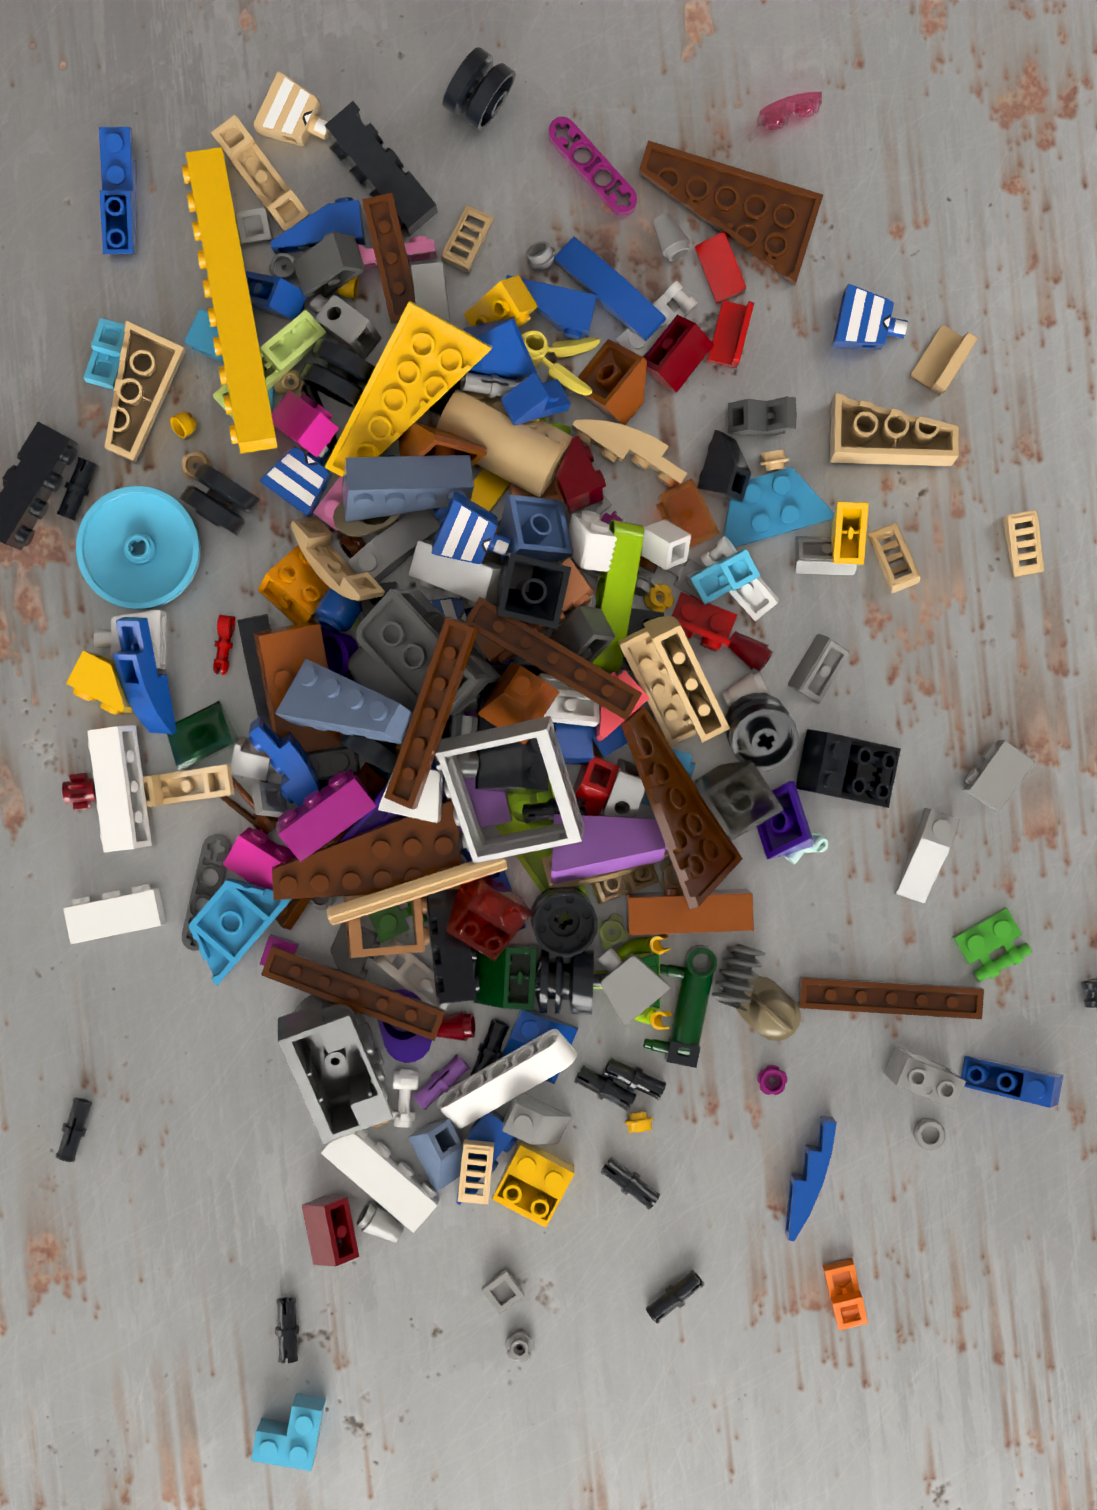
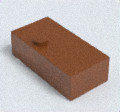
M310 621L254 632L272 730L280 739L291 732L305 752L342 745V743L337 741L341 736L340 732L316 730L313 727L294 726L275 714L305 659L328 669L320 624Z
M682 888L664 889V892L625 894L626 923L629 935L754 931L753 893L747 889L714 890L699 907L691 910Z

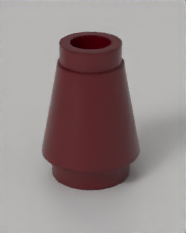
M737 631L729 639L731 641L728 648L751 670L756 669L761 672L773 654V651L768 649V644L740 634Z
M461 1011L445 1015L436 1037L462 1041L474 1038L476 1032L474 1014Z

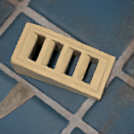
M466 205L444 248L441 261L470 274L492 226L494 217ZM469 216L484 222L483 227L481 228L468 222ZM464 227L479 233L478 237L475 238L462 232ZM459 238L473 243V247L470 248L459 243ZM456 248L467 253V258L453 253L454 249Z
M1037 510L1003 517L1002 521L1013 577L1044 572ZM1027 522L1028 528L1015 530V524ZM1029 534L1030 540L1017 542L1016 536ZM1032 547V552L1018 554L1019 548ZM1034 558L1035 564L1019 566V561Z
M897 522L868 533L891 593L920 582L919 571ZM895 536V541L880 546L879 541ZM899 547V552L885 557V552ZM904 559L905 563L890 568L889 564ZM905 571L909 572V574L899 577L897 579H895L894 577L895 575H898Z
M464 1139L458 1202L488 1205L495 1142ZM469 1153L487 1155V1160L468 1158ZM468 1165L486 1166V1171L468 1170L467 1167ZM466 1176L485 1178L484 1183L466 1181ZM465 1187L484 1189L483 1195L465 1193Z

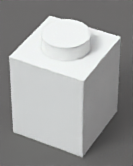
M665 519L643 527L644 539L641 556L665 570L687 562L691 534Z

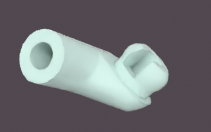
M811 833L813 847L790 853L783 857L795 865L804 852L825 851L828 848V839L821 833Z

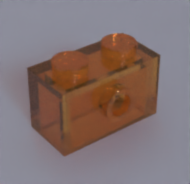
M692 478L658 496L659 504L656 505V508L662 520L668 519L670 523L691 534L689 550L719 535L720 532Z

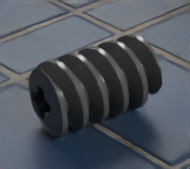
M741 944L727 946L726 949L733 954V957L723 958V961L730 968L719 970V973L726 980L716 981L715 984L722 989V992H713L712 996L720 1003L747 1011L741 1003H749L751 998L744 991L754 990L755 987L748 982V979H757L759 975L752 968L762 966V963L755 956H764L766 953Z

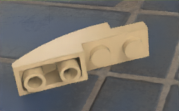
M593 419L575 420L572 424V430L576 432L573 436H579L581 442L585 445L594 444L601 449L599 454L611 463H614L616 460L622 463L626 456L630 454L633 456L631 461L643 470L649 467L658 473L656 478L668 487H672L674 484L679 488L688 474L663 457L668 450V445L638 429L623 424Z

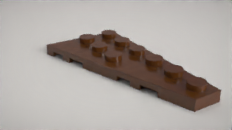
M648 140L639 174L721 233L725 232L728 238L792 284H796L823 194Z
M643 706L633 712L627 720L623 721L621 727L687 904L691 910L699 907L743 858L648 710Z
M452 798L442 802L441 820L438 823L408 816L399 817L386 822V824H381L358 833L352 838L327 845L326 848L315 851L302 862L296 857L273 866V899L285 900L368 895L459 866V830L453 816V808L455 807ZM461 885L454 886L445 890L461 889Z

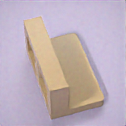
M942 325L911 372L910 377L940 396L950 385L978 338L969 332L962 337L947 326Z

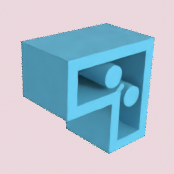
M296 1394L291 1407L289 1423L261 1418L255 1434L251 1461L312 1471L326 1399Z

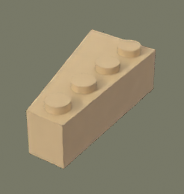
M835 393L830 404V463L952 466L959 457V426L923 416L915 417L891 408V410L882 408L864 400L856 401L846 398V395Z

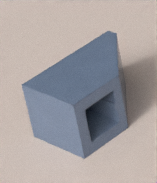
M450 1119L429 1123L408 1137L435 1192L460 1177L463 1145Z

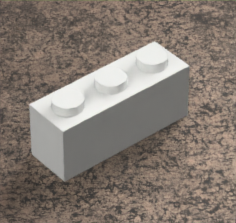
M433 540L417 541L409 576L419 579L420 585L436 589V587L444 589L443 594L458 599L461 596L469 599L468 604L472 606L475 605L479 597L493 605L497 603L500 565L484 559L481 564H474L434 555L431 553Z
M149 884L131 887L132 893L120 895V890L102 893V899L91 901L90 896L72 899V905L63 908L70 944L157 927L167 923L160 888L150 889Z

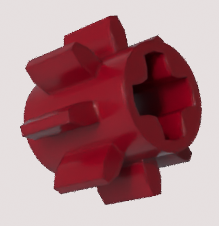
M87 773L70 774V781L63 782L62 795L65 804H73V810L91 808V802L97 801L94 779H88Z

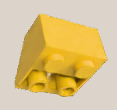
M83 650L66 682L67 685L74 688L72 693L87 701H101L100 708L114 715L134 713L121 686L115 662L98 653Z
M519 1140L504 1169L492 1200L546 1228L575 1174L574 1165L534 1144L530 1145Z

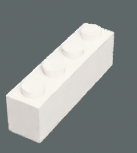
M136 725L115 726L87 731L103 852L152 846Z
M366 1129L328 1142L321 1154L413 1233L438 1206L439 1198L436 1196L438 1192L434 1191L432 1185L426 1181L423 1183L418 1181L413 1176L415 1172L412 1168L402 1161L400 1163L396 1162L390 1156L392 1154L391 1151L379 1141L374 1143L367 1137L369 1133Z

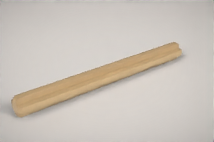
M505 857L479 863L471 861L329 907L327 909V916L331 925L347 922L504 871L508 868Z

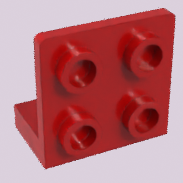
M681 592L671 616L678 620L688 640L691 637L701 640L700 646L717 652L720 648L724 649L729 646L731 640L728 638L738 614L710 603L704 605L700 599Z

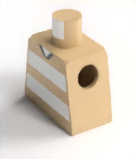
M277 71L253 126L257 134L304 147L310 134L324 140L327 139L328 134L325 124L329 121L319 117L322 107L317 97Z

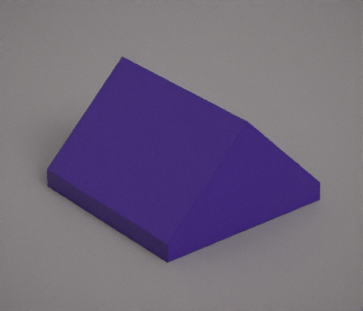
M789 781L749 802L767 860L813 847V837L794 781Z

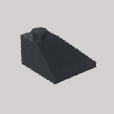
M514 553L504 555L497 584L496 615L558 629L571 567Z

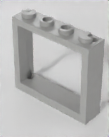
M551 716L441 739L435 754L437 759L436 767L438 771L443 772L445 794L448 799L452 798L455 807L453 808L454 820L456 825L462 828L464 834L462 836L463 847L467 848L468 852H470L473 863L582 842L585 826ZM537 738L563 823L484 839L456 755Z

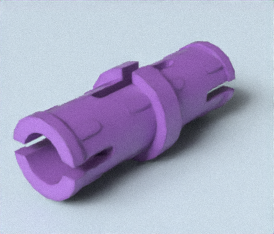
M456 1054L439 1072L435 1071L431 1074L432 1079L416 1094H413L412 1097L426 1110L443 1092L447 1093L451 1088L450 1086L470 1067Z

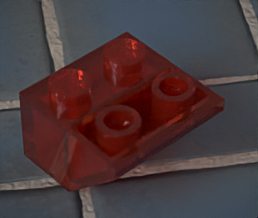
M485 876L464 883L461 889L458 890L446 930L451 935L495 961L531 916L532 912L522 897L491 877Z

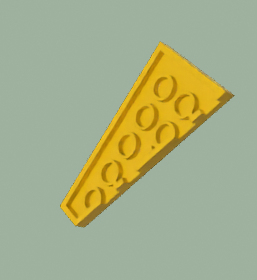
M409 301L325 468L343 477L345 458L379 457L493 347Z

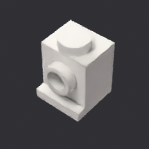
M240 737L234 746L231 773L266 781L272 772L276 773V770L270 763L271 758L264 750L258 751L252 743L246 744V737Z

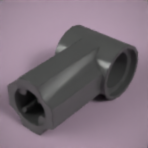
M465 715L450 716L448 738L477 732L478 718ZM472 751L456 755L463 777L474 779L479 766L478 753Z

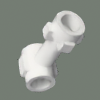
M400 1068V1071H394L393 1089H399L398 1111H392V1120H394L395 1127H412V1121H415V1112H410L411 1090H418L419 1072H414L413 1069Z

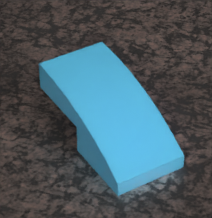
M100 318L91 343L93 351L83 377L85 382L114 390L125 324Z
M743 549L689 576V579L702 603L706 605L730 590L735 591L761 575L747 549Z

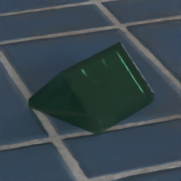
M220 701L175 722L177 733L167 734L178 770H188L234 747L235 743L239 740Z

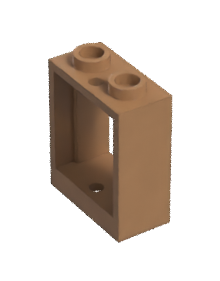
M366 895L344 896V903ZM426 896L411 900L415 944L363 949L361 918L359 917L346 922L348 958L425 952V945L430 943L428 926L423 927L422 914H427Z

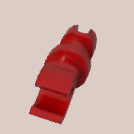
M219 615L217 633L219 637L218 641H215L214 647H217L216 659H214L213 663L215 674H219L221 669V674L225 675L229 669V649H233V643L230 641L236 625V617Z

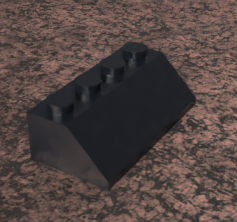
M518 664L537 676L541 673L546 674L532 665ZM509 665L491 666L502 676ZM498 682L488 683L480 691V697L477 699V713ZM477 714V732L497 727ZM537 738L529 739L525 745L518 741L476 751L479 756V766L475 777V789L526 795L548 791V773Z

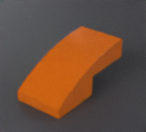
M852 1258L822 1265L838 1330L868 1324L863 1297L859 1289Z

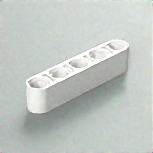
M549 1030L451 1087L447 1093L444 1092L439 1097L437 1107L451 1120L456 1128L465 1127L569 1067L576 1059L577 1052L559 1030Z

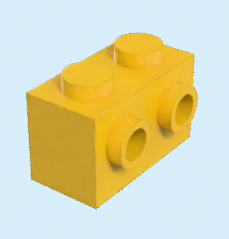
M517 275L497 283L463 315L470 326L514 317L519 328L531 319L529 314L538 305L520 276Z

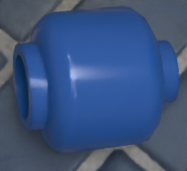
M330 588L324 594L315 611L319 618L318 623L323 628L339 634L340 631L346 632L351 629L362 609L358 601L348 599Z

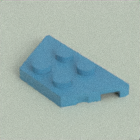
M790 467L749 479L743 502L730 500L723 536L728 538L736 548L833 520L834 512L801 476Z
M229 878L224 882L188 925L193 938L199 943V951L203 960H206L213 974L211 978L216 986L226 977L292 899L274 900L273 889Z

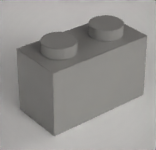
M998 740L997 743L992 742L986 748L982 755L985 760L979 768L974 767L965 778V782L968 784L963 789L991 810L999 812L1035 763L1034 760L1006 740Z

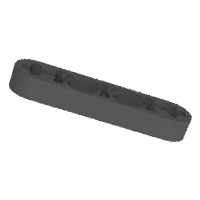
M214 834L207 837L202 845L182 931V942L186 948L192 951L199 950V943L194 944L193 938L189 937L191 931L188 926L192 918H195L198 914L195 909L196 901L200 898H205L209 901L225 881L227 867L223 863L231 851L232 845L230 840L222 834ZM217 839L221 840L220 845L225 847V851L219 852L216 858V862L222 861L221 867L213 863L205 864L206 858L208 860L213 859L214 850L210 849L209 845L216 843ZM206 869H213L218 874V881L214 886H208L202 880V874Z

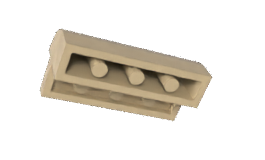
M458 389L446 404L437 429L485 447L487 454L475 464L539 498L553 482L558 464L564 458L570 442L574 438L541 419L538 422L528 421L513 425L501 402V398L498 396L488 398L486 394L460 391Z
M663 616L643 623L645 628L617 641L640 688L649 697L647 702L671 747L698 734L703 743L730 729L691 645L675 617Z

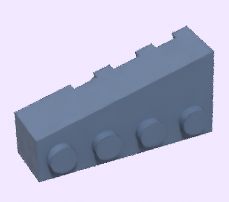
M470 455L345 458L342 483L345 522L448 507L454 491L471 500L474 484Z
M305 659L275 714L294 726L313 727L316 730H331L345 735H360L369 739L403 744L413 713L400 703Z

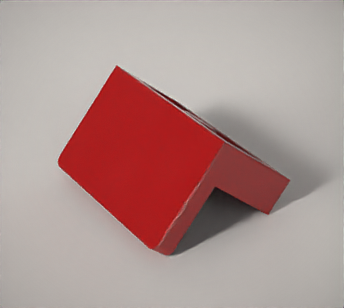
M722 300L712 339L714 346L709 351L708 362L737 368L755 302L748 301L747 306Z

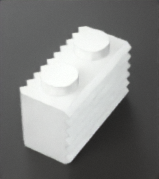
M585 510L582 511V514L572 513L568 529L573 550L571 557L582 569L609 571V565L612 564L610 559L613 558L611 554L615 552L613 550L616 546L614 542L617 541V538L609 530V525L602 522L600 514L593 511Z

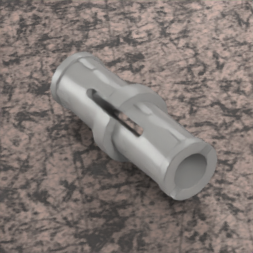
M467 372L460 380V390L486 394L488 398L503 397L523 380L501 378L497 374L489 376Z

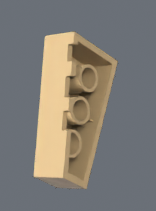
M126 321L104 447L108 451L136 463L185 355V349L176 343Z

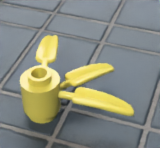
M529 331L521 335L535 369L542 362L550 368L548 375L554 380L558 379L559 383L564 387L585 396L592 393L591 387L559 363H551L545 358V355L547 353H554L555 357L563 358L581 354L596 348L600 343L599 338L588 337L579 340L554 342L552 347H548L547 340L541 332ZM539 418V419H536V420H532V421H533V422H538V421L540 420V418Z

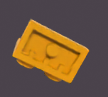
M297 545L265 574L258 591L291 622L299 624L312 621L318 604L330 587L316 574L303 555L299 545Z

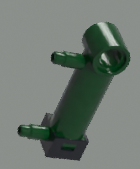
M692 946L686 952L684 967L660 964V974L682 979L671 1034L668 1037V1041L646 1038L644 1039L643 1047L665 1053V1060L668 1063L693 1068L697 1067L701 1048L699 1044L713 975L717 967L716 956L707 946ZM706 954L708 956L709 962L705 968L697 969L693 966V959L696 955Z

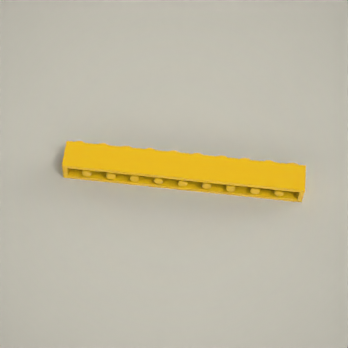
M223 148L185 152L187 164L182 165L185 184L191 183L193 192L187 193L190 212H196L198 221L192 222L195 241L201 240L203 250L197 251L200 270L207 269L208 279H202L205 298L212 297L213 308H207L211 327L217 326L219 337H213L216 356L222 355L224 366L218 367L221 385L228 384L229 395L223 396L227 415L233 414L235 425H229L232 444L238 443L240 454L277 448Z

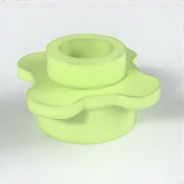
M618 914L611 915L610 919L604 922L598 921L597 933L601 937V946L604 949H608L619 942H626L629 938L628 931L624 930L621 924L622 917ZM614 929V934H609V930Z

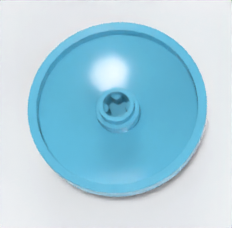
M123 487L102 496L87 511L77 533V562L88 585L103 599L128 609H152L174 600L191 583L200 561V536L192 516L175 498L151 487Z

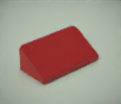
M725 232L719 233L694 247L716 304L722 302V300H728L745 293L746 285Z

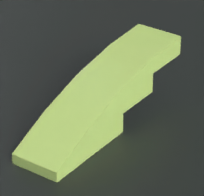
M307 310L303 311L260 347L267 391L315 346L319 338H323L327 334L325 329ZM228 384L223 385L213 394V398L225 411L223 396L229 395Z

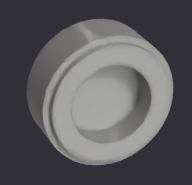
M924 1118L915 1125L913 1136L918 1145L923 1149L935 1150L943 1144L945 1130L937 1120Z

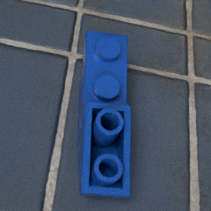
M99 127L102 190L99 191L103 254H135L137 173L136 160L133 157L132 128Z
M123 617L116 620L121 651L113 653L121 686L130 706L150 733H177L167 675L157 673L148 619Z
M258 717L250 724L249 739L258 751L264 750L271 758V765L279 774L285 773L281 779V793L290 804L295 802L299 807L311 792L316 790L320 792L322 790L317 772L310 758L291 732L280 739L261 717Z

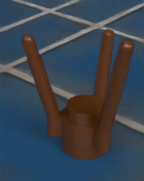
M232 776L234 788L255 811L253 798ZM228 796L220 797L256 829L262 830L266 835L276 828L279 817L255 815V813L252 816Z

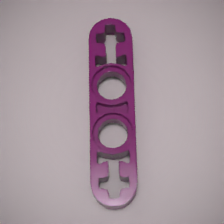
M557 117L549 126V140L612 212L619 216L631 214L635 210L637 203V194L572 120L567 117ZM557 127H560L562 130L566 127L568 128V138L574 142L569 150H566L569 147V142L563 136L556 137ZM579 148H586L590 151L591 158L586 163H580L575 160L574 152ZM604 170L610 173L612 180L608 185L601 186L595 182L594 175L598 171ZM616 183H619L617 192L620 196L625 197L628 195L630 197L628 207L624 204L617 205L618 197L612 191Z

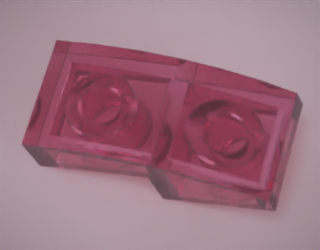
M822 91L796 94L769 104L760 110L757 126H765V129L778 130L788 125L791 114H795L796 117L800 118L813 116L814 113H818L821 107Z

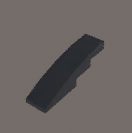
M268 614L239 619L237 622L257 715L272 729L254 638V632L272 629Z

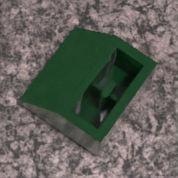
M477 941L475 975L478 974L480 993H476L477 1000H473V1003L503 1009L534 1010L537 945Z

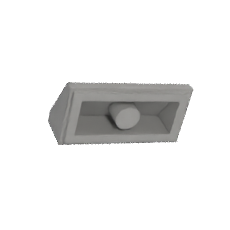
M796 536V574L855 575L858 564H836L832 562L831 537Z
M817 634L789 680L788 686L820 704L850 651L833 639Z

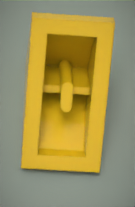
M837 501L831 524L833 563L864 565L868 502Z

